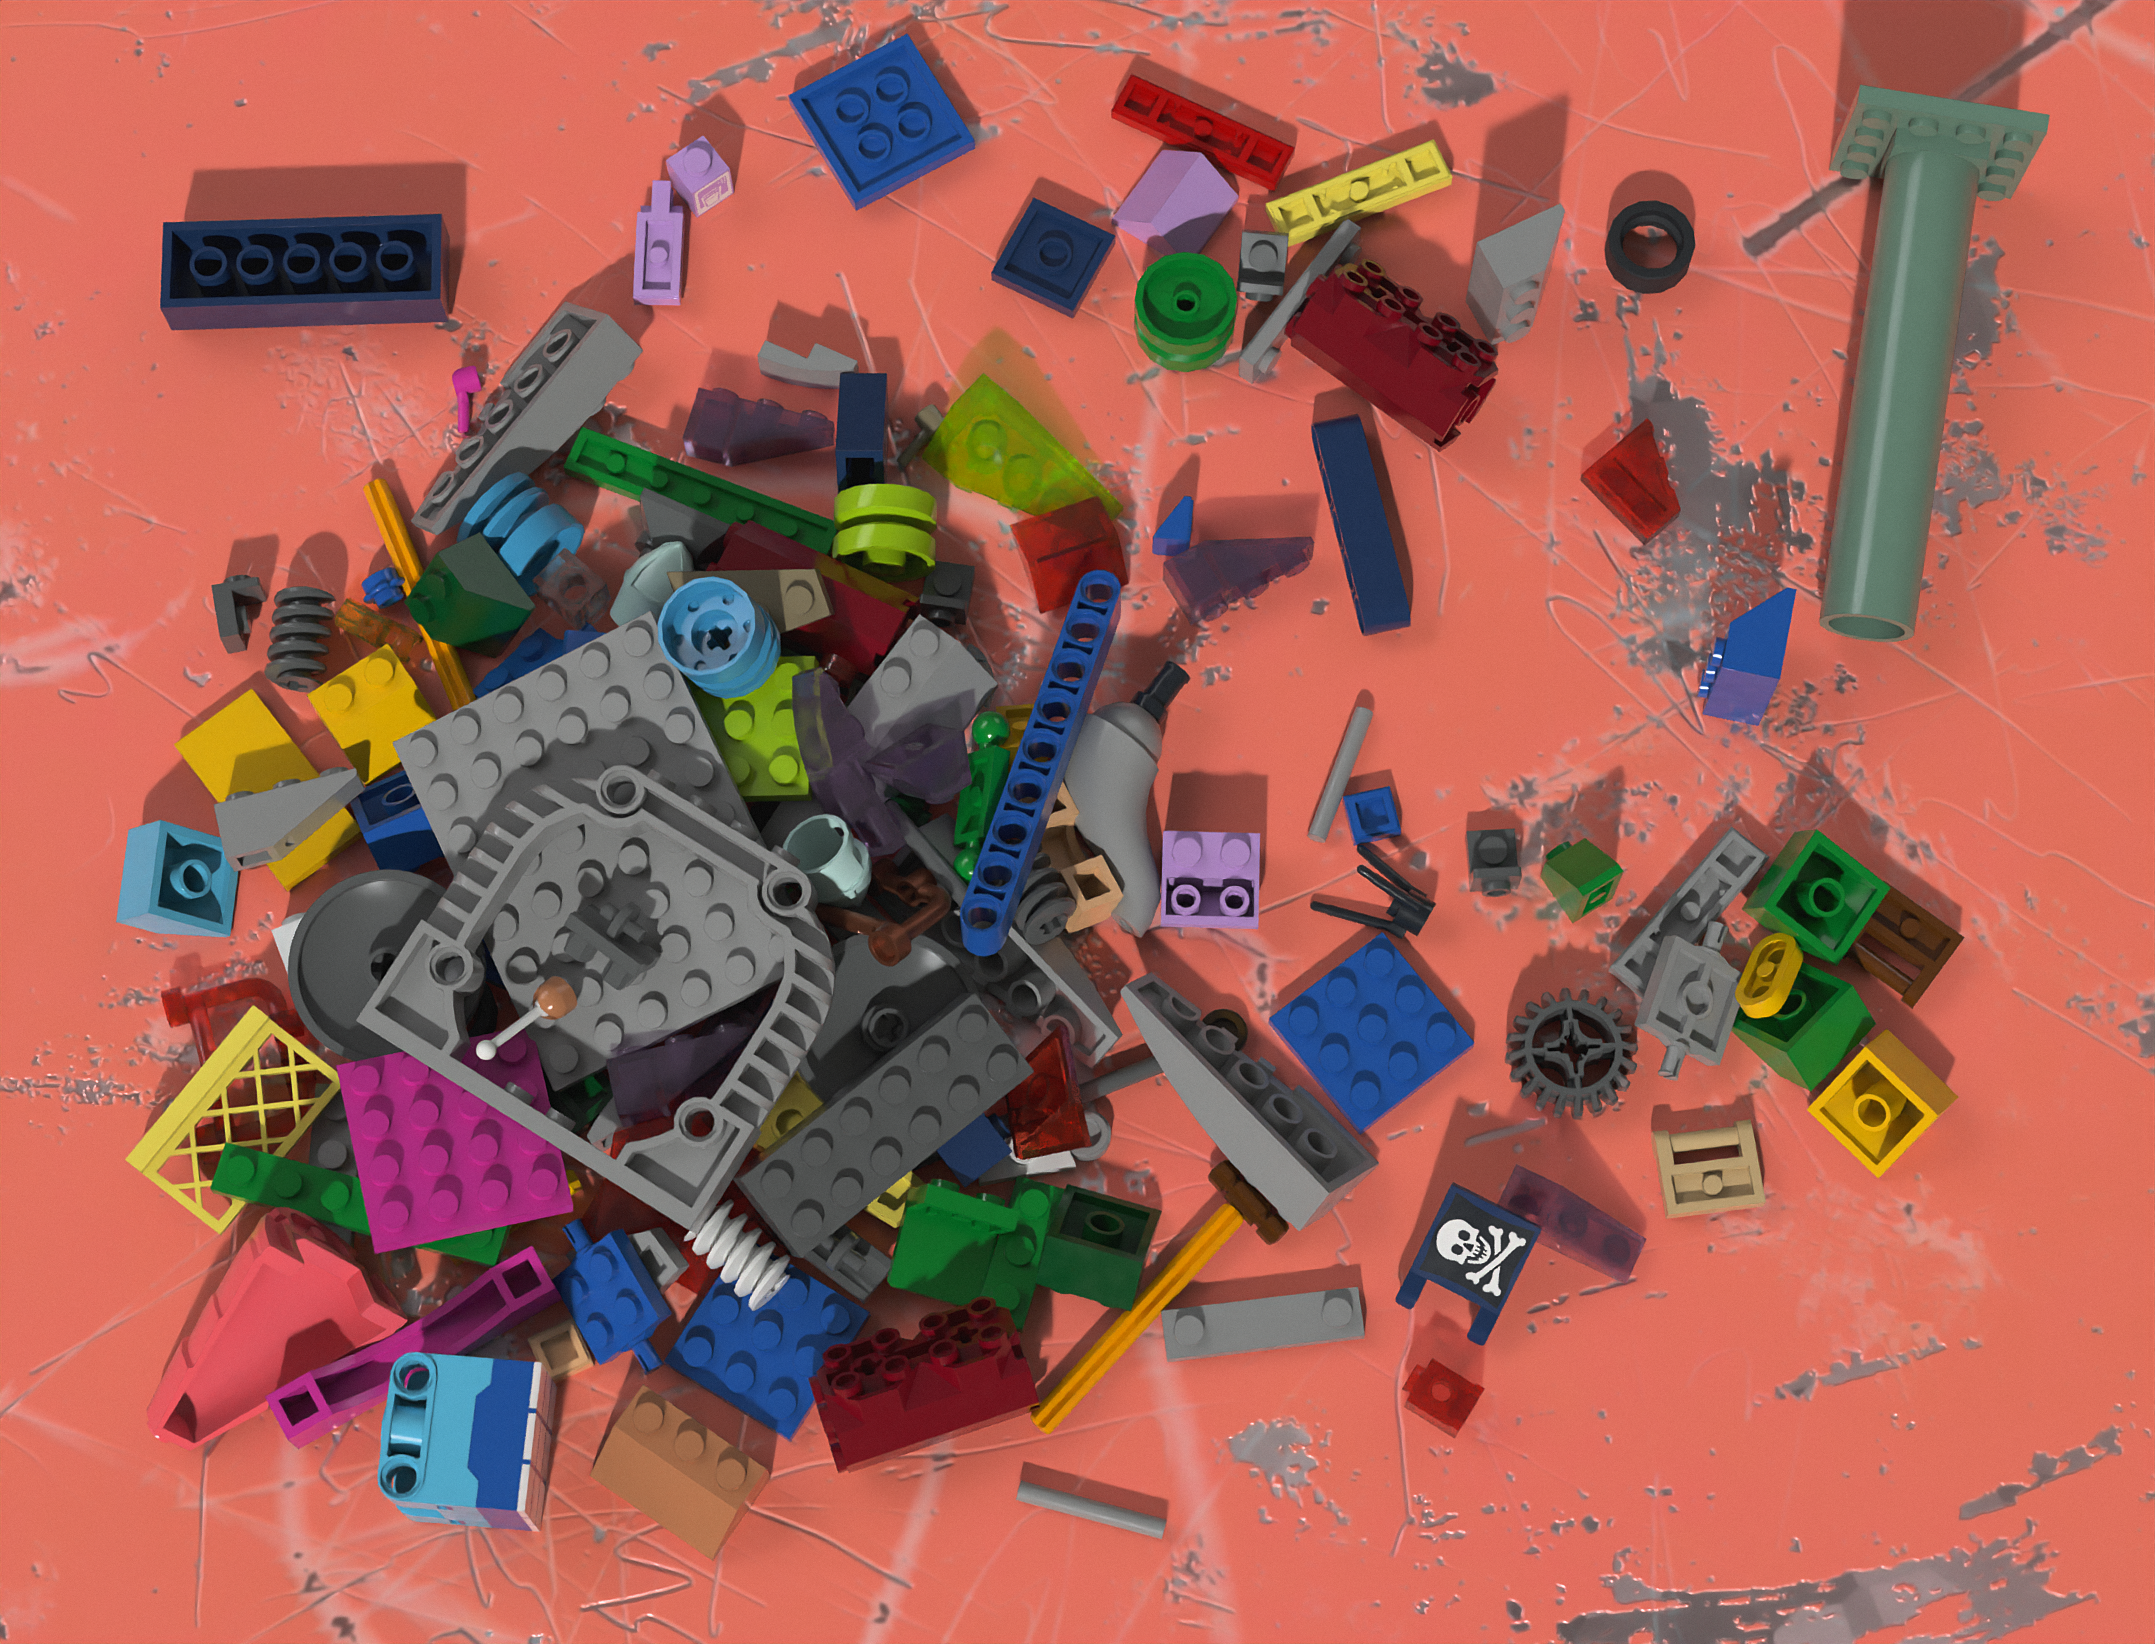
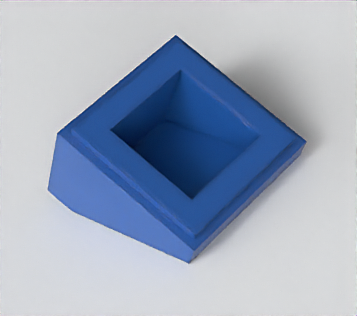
M1184 496L1156 531L1152 542L1153 554L1186 557V554L1189 555L1194 500H1191L1192 497Z

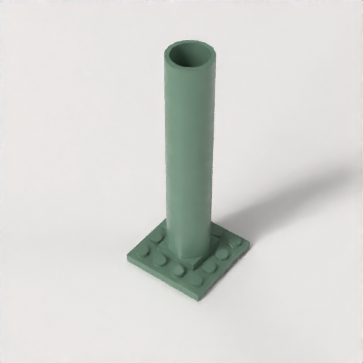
M1860 85L1831 153L1829 170L1838 171L1842 176L1850 179H1864L1867 176L1884 179L1819 618L1820 626L1832 633L1874 642H1897L1908 640L1914 636L1976 198L1978 196L1987 201H2000L2004 198L2011 199L2047 134L2049 114Z

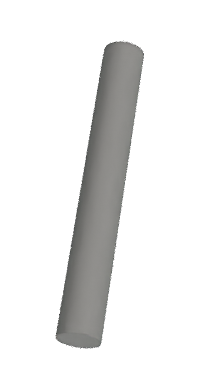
M1356 707L1307 835L1316 842L1325 843L1373 717V712L1367 708Z
M1025 1481L1020 1482L1016 1500L1159 1539L1163 1537L1167 1522L1163 1518Z

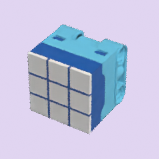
M410 1352L399 1357L393 1364L390 1373L387 1404L381 1427V1451L377 1477L382 1493L408 1519L416 1522L540 1532L557 1387L543 1363ZM421 1367L429 1370L413 1373L409 1377L407 1387L405 1388V1378L411 1370Z

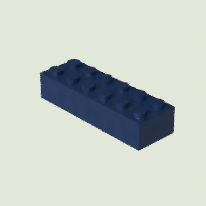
M442 214L163 222L160 309L171 330L449 322L450 237Z

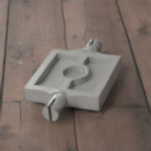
M1715 921L1708 923V929L1702 946H1694L1677 935L1664 936L1634 1025L1658 1038L1667 1048L1662 1065L1658 1071V1074L1665 1079L1678 1080L1685 1055H1689L1707 1066L1720 1065L1740 1006L1735 998V990L1743 974L1731 967L1720 954L1729 929L1727 926H1723L1724 924Z

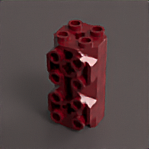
M1362 259L1359 265L1347 263L1343 266L1338 264L1328 277L1323 274L1318 275L1305 294L1309 302L1304 311L1297 312L1284 330V335L1291 339V346L1438 452L1443 451L1456 441L1461 433L1454 429V427L1462 425L1465 421L1470 424L1496 383V379L1493 377L1498 374V367L1494 360L1498 352L1492 344L1482 339H1475L1460 329V323L1448 314L1437 312L1433 319L1423 316L1419 309L1423 302L1421 295L1408 286L1398 285L1386 276L1385 270L1379 264L1371 260Z
M751 520L744 525L736 521L731 524L724 538L723 547L726 549L718 563L711 562L706 571L820 569L835 615L780 634V644L803 656H815L819 663L863 683L868 681L907 631L908 620L915 621L921 613L920 598Z
M981 1296L973 1299L968 1304L944 1312H933L925 1315L918 1324L920 1332L913 1340L901 1338L900 1332L897 1329L884 1328L871 1336L847 1344H836L829 1347L822 1355L824 1364L818 1369L817 1375L809 1377L808 1380L838 1474L845 1471L850 1473L1039 1410L1040 1402L1009 1309L997 1306L995 1299L992 1297Z

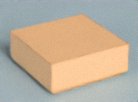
M573 1318L528 1338L537 1362L543 1363L554 1383L594 1366Z

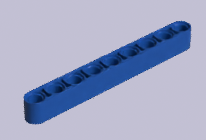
M1106 570L1090 571L1078 583L961 905L960 925L962 941L965 948L977 956L995 954L1003 947L1118 627L1121 618V585L1118 578ZM1105 599L1107 601L1099 603L1094 602L1093 600ZM1091 638L1093 640L1088 642H1081L1078 639ZM1068 677L1079 678V680L1073 682L1063 679ZM1052 717L1065 718L1063 721L1059 722L1049 720ZM1038 757L1051 758V760L1046 762H1037L1034 759ZM1026 797L1037 799L1032 803H1022L1019 801ZM1011 838L1022 840V842L1015 845L1004 843V841ZM997 879L1008 882L999 887L988 884ZM981 921H987L993 924L989 928L979 929L973 926L974 924Z

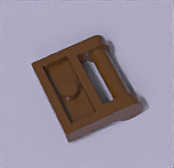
M1884 881V883L1891 887L1842 959L1845 960L1848 957L1902 995L1901 1001L1913 1009L1965 937ZM1867 932L1921 970L1915 981L1859 942L1863 934Z

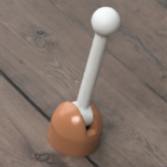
M552 976L543 982L533 995L534 1009L491 1041H481L476 1047L478 1057L483 1060L492 1059L499 1046L539 1016L548 1020H556L574 1010L577 1006V998L571 986L558 976Z

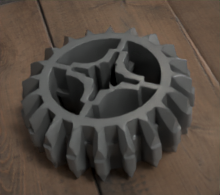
M1566 987L1561 989L1559 1002H1556L1553 995L1549 992L1542 994V1008L1532 1001L1528 1002L1524 1009L1527 1017L1516 1016L1513 1020L1512 1025L1518 1032L1509 1033L1506 1038V1044L1516 1050L1506 1053L1505 1063L1519 1066L1510 1073V1081L1518 1083L1526 1080L1527 1083L1522 1087L1519 1093L1520 1096L1525 1099L1529 1098L1534 1092L1539 1095L1535 1104L1537 1111H1542L1547 1101L1555 1104L1553 1109V1117L1561 1118L1565 1106L1571 1107V1115L1574 1120L1581 1119L1584 1109L1583 1105H1586L1589 1112L1594 1116L1599 1115L1602 1110L1600 1099L1606 1104L1614 1106L1618 1101L1615 1090L1626 1092L1631 1084L1624 1075L1634 1074L1637 1068V1064L1627 1057L1637 1053L1638 1045L1633 1042L1623 1041L1631 1036L1633 1032L1632 1026H1616L1623 1012L1621 1009H1615L1606 1014L1604 1012L1608 1001L1606 997L1601 996L1597 1000L1596 1005L1587 1003L1590 996L1587 989L1581 990L1577 1001L1572 1000L1571 992ZM1560 1020L1559 1038L1556 1041L1545 1042L1541 1048H1532V1040L1536 1033L1549 1023ZM1578 1021L1594 1028L1602 1036L1605 1043L1602 1042V1039H1593L1585 1036L1580 1030ZM1568 1037L1569 1045L1572 1046L1573 1052L1580 1054L1575 1064V1069L1569 1055L1563 1053ZM1610 1059L1608 1073L1595 1084L1582 1088L1584 1068L1598 1065L1599 1060ZM1536 1064H1540L1541 1069L1548 1068L1557 1071L1562 1076L1564 1087L1546 1078Z

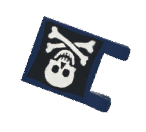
M1453 1182L1395 1298L1396 1302L1407 1309H1412L1419 1299L1427 1280L1481 1306L1467 1334V1338L1483 1346L1543 1227Z

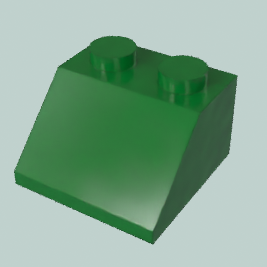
M1819 830L1797 831L1789 839L1742 907V910L1771 933H1785L1793 936L1801 950L1833 966H1837L1891 887Z
M1802 962L1787 1000L1776 1014L1770 1017L1751 1018L1744 1013L1740 1006L1731 1031L1779 1076L1812 1091L1876 1025V1022L1852 984Z

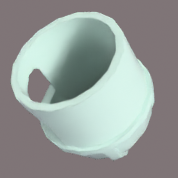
M674 541L662 544L638 558L633 566L625 571L623 584L610 610L611 618L619 627L649 611L655 613L659 620L664 604L674 593L667 572L695 571L692 555L682 542Z
M823 814L813 816L801 822L790 832L783 844V849L800 860L797 868L814 884L818 893V902L838 908L861 906V902L867 894L872 873V862L866 846L858 839L853 838L850 828L838 816ZM835 827L843 829L844 836L840 837Z

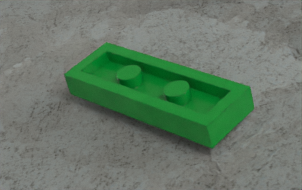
M1017 1176L1008 1208L1020 1211L1015 1231L999 1235L981 1296L992 1297L995 1299L997 1306L1008 1308L1017 1332L1023 1333L1037 1287L1035 1283L1046 1237L1065 1189Z

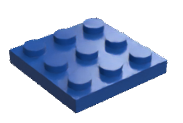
M908 34L788 95L789 104L855 211L975 149L974 138Z
M1383 932L1275 1013L1268 1021V1024L1359 1135L1466 1054L1475 1044Z
M773 1253L770 1256L772 1261L780 1258ZM790 1263L787 1264L784 1270L786 1275L790 1274L788 1281L767 1303L755 1311L748 1306L752 1293L739 1297L734 1292L738 1279L725 1283L719 1275L665 1358L664 1363L669 1368L791 1442L816 1403L808 1378L817 1375L818 1369L824 1364L823 1353L833 1345L847 1344L855 1341L869 1320L870 1312Z

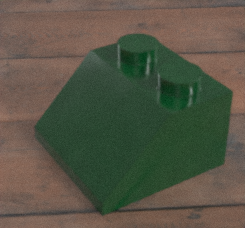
M480 532L437 552L404 601L413 619L422 625L431 639L491 658H497L504 653L536 608L535 604Z
M1067 1184L1046 1237L1035 1284L1049 1287L1060 1294H1073L1094 1300L1105 1307L1131 1311L1141 1285L1162 1211Z

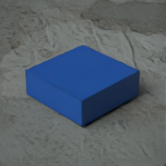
M1390 786L1343 796L1342 802L1354 846L1400 836L1401 827Z

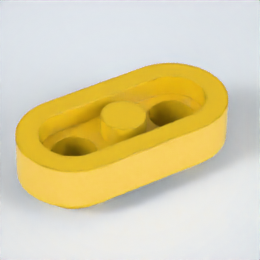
M1775 933L1765 937L1754 947L1735 990V998L1747 1016L1751 1018L1770 1017L1776 1014L1787 1000L1804 958L1803 952L1793 936L1785 933Z

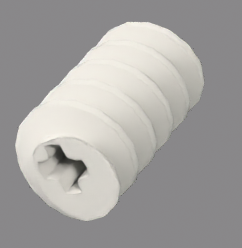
M730 1199L715 1206L698 1235L689 1231L684 1241L696 1238L692 1250L697 1255H703L710 1251L706 1264L711 1269H717L724 1265L720 1278L725 1283L738 1279L734 1292L739 1297L752 1293L748 1306L755 1311L781 1290L790 1278V1274L786 1275L784 1273L790 1257L785 1255L772 1261L770 1256L776 1244L771 1241L758 1247L756 1242L762 1230L757 1227L744 1233L742 1229L748 1216L743 1213L731 1220L728 1215L734 1202Z

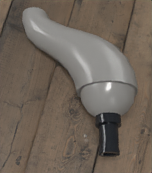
M1168 660L1144 692L1137 691L1130 702H1115L1098 708L1092 714H1086L1063 778V782L1079 811V815L1075 818L1076 828L1093 855L1096 857L1102 854L1123 894V898L1117 907L1112 910L1111 916L1125 930L1140 938L1152 924L1161 899L1159 875L1147 835L1146 820L1149 790L1159 771L1157 764L1162 755L1163 736L1159 726L1168 715L1166 711L1168 706L1183 686L1191 679L1180 666Z

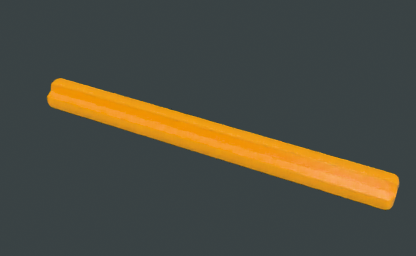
M378 478L366 483L363 491L399 577H404L405 579L402 586L408 597L424 573V570L387 480ZM418 624L453 711L477 700L455 646L431 639L422 625Z
M1228 1203L1223 1204L1135 1299L1132 1310H1125L1040 1403V1409L1033 1411L1030 1416V1420L1040 1431L1045 1434L1053 1432L1160 1315L1161 1311L1171 1303L1242 1225L1244 1219L1238 1210Z

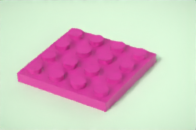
M525 1028L496 1049L495 1056L490 1060L479 1058L476 1053V1047L481 1041H491L503 1031L469 1038L471 1046L460 1062L502 1089L506 1087L509 1081L534 1096L529 1106L546 1115L551 1106L536 1042L529 1038ZM403 1051L336 1065L375 1254L573 1212V1202L561 1150L407 1052Z

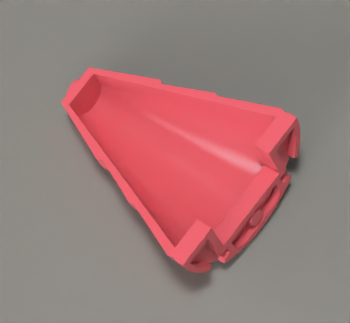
M275 1207L270 1213L267 1212L260 1219L254 1231L234 1258L216 1293L210 1296L191 1335H187L182 1339L147 1407L149 1419L147 1426L151 1433L161 1442H172L190 1451L267 1410L269 1404L265 1398L266 1395L311 1370L355 1354L393 1335L397 1329L401 1328L408 1321L406 1315L380 1276L374 1273L369 1278L364 1266L355 1261L359 1253L340 1236L316 1219L300 1211L287 1207Z

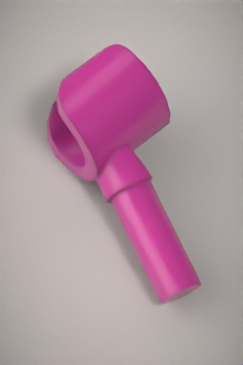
M474 365L457 369L452 375L458 403V433H469L470 401L468 394L482 391L479 374Z

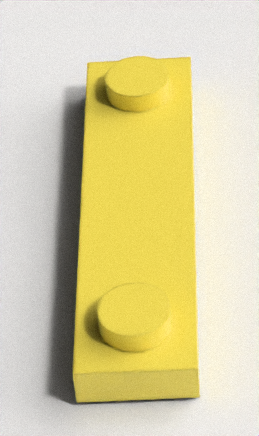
M1433 139L1266 203L1265 211L1275 232L1289 233L1287 247L1337 229L1344 220L1349 219L1355 222L1452 184L1453 177Z

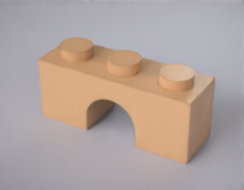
M1062 781L1041 840L1043 848L1041 852L1048 854L1051 864L1049 867L1058 871L1060 877L1058 882L1066 885L1068 890L1066 897L1074 899L1077 908L1068 919L1064 929L1066 934L1069 935L1107 920L1111 916L1112 910L1117 907L1123 898V894L1102 854L1087 859L1082 853L1074 830L1075 818L1079 815V811ZM1026 797L1019 801L1022 803H1032L1037 799Z

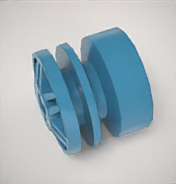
M516 472L494 484L478 499L463 520L456 540L458 543L480 532L528 597H531L547 587L564 570L580 547L585 532L583 524L564 507L555 503L548 505L550 501L548 493L542 488L536 487L535 482L527 474Z
M712 576L697 578L679 587L666 601L658 620V643L666 659L707 694L725 699L745 696L760 688L775 671L781 654L780 632L773 618L733 581ZM727 641L731 644L728 649L724 646Z

